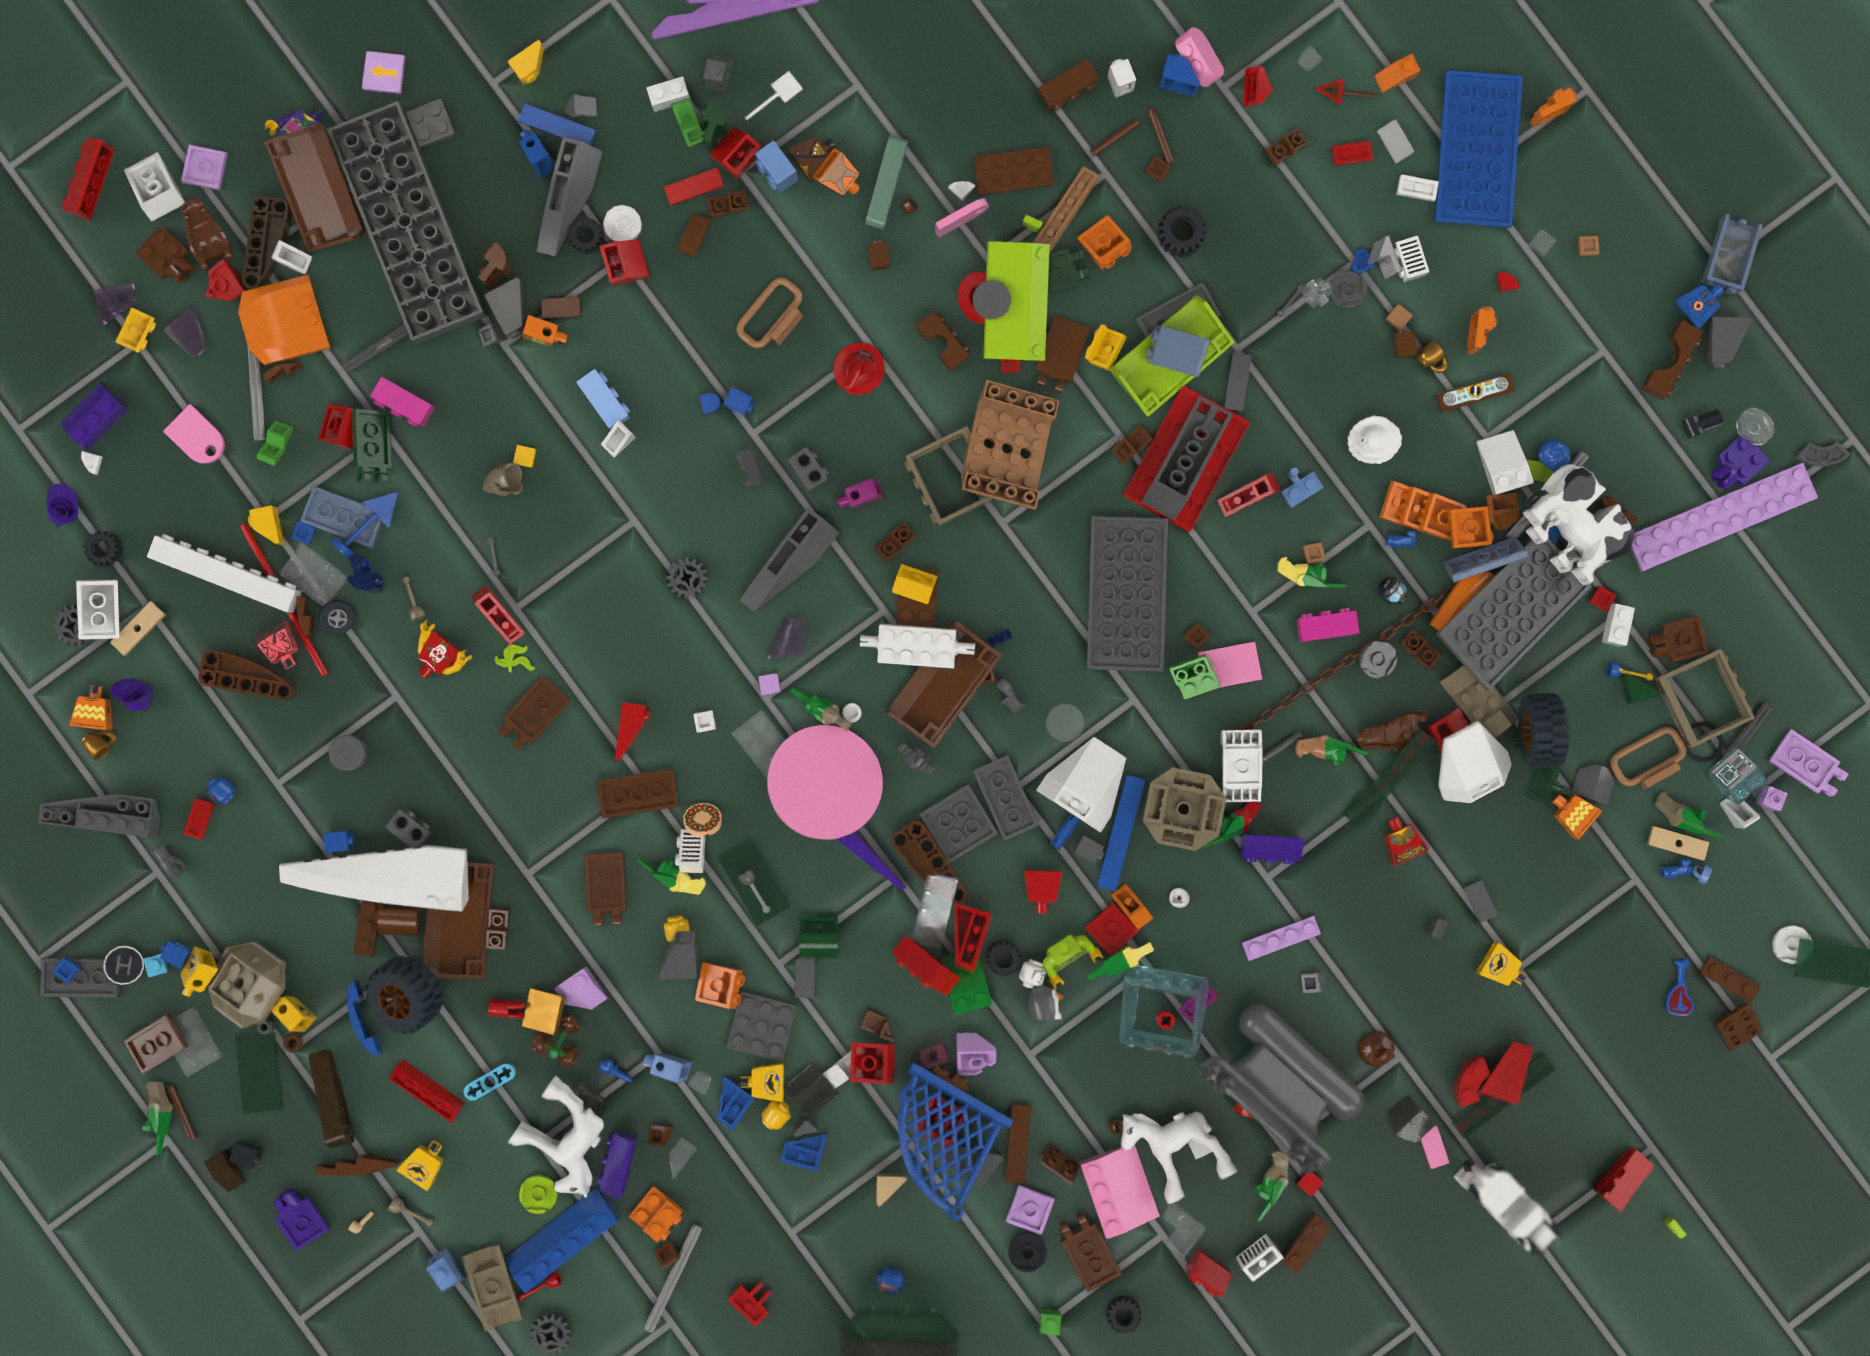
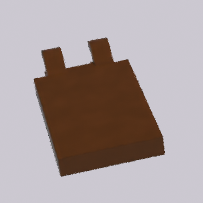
M1054 316L1046 339L1045 361H1038L1036 371L1041 372L1036 385L1044 387L1048 376L1058 380L1055 391L1062 393L1065 382L1071 383L1090 331L1089 327Z
M541 676L503 718L507 723L499 730V733L506 738L513 730L519 736L513 743V746L520 751L527 741L533 744L571 701L546 678Z
M624 853L584 855L587 913H593L594 926H603L602 915L608 914L613 915V925L622 924L621 911L627 910Z
M1081 1212L1076 1215L1081 1225L1071 1231L1066 1221L1060 1223L1059 1226L1065 1238L1061 1239V1243L1087 1292H1090L1122 1275L1095 1222L1089 1224L1084 1213Z

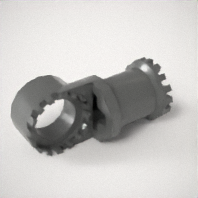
M1003 677L995 683V686L1007 696L1001 703L1005 704L1013 712V716L1026 706L1025 703H1022L1015 696L1014 689Z
M161 843L158 845V848L157 846L153 848L150 854L155 856L160 863V868L165 871L167 876L177 879L185 872V864L182 860L176 859L174 855L171 856L165 848L166 844ZM171 865H178L180 872H173Z

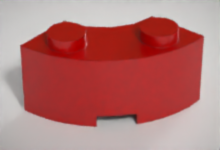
M1476 1055L1469 1059L1460 1069L1454 1083V1098L1456 1104L1461 1108L1479 1101V1087L1484 1079L1491 1076L1484 1057Z

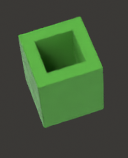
M1041 1309L1040 1334L1060 1336V1311Z

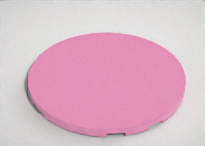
M818 725L794 733L780 745L769 766L767 789L776 814L789 828L809 838L833 840L856 832L869 821L881 799L883 776L875 753L862 738L841 727Z

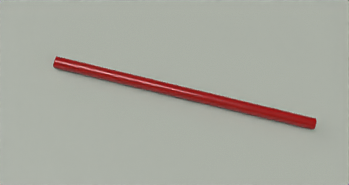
M247 523L240 525L266 576L276 577ZM287 612L322 677L326 676L329 673L309 636L304 635L296 612Z

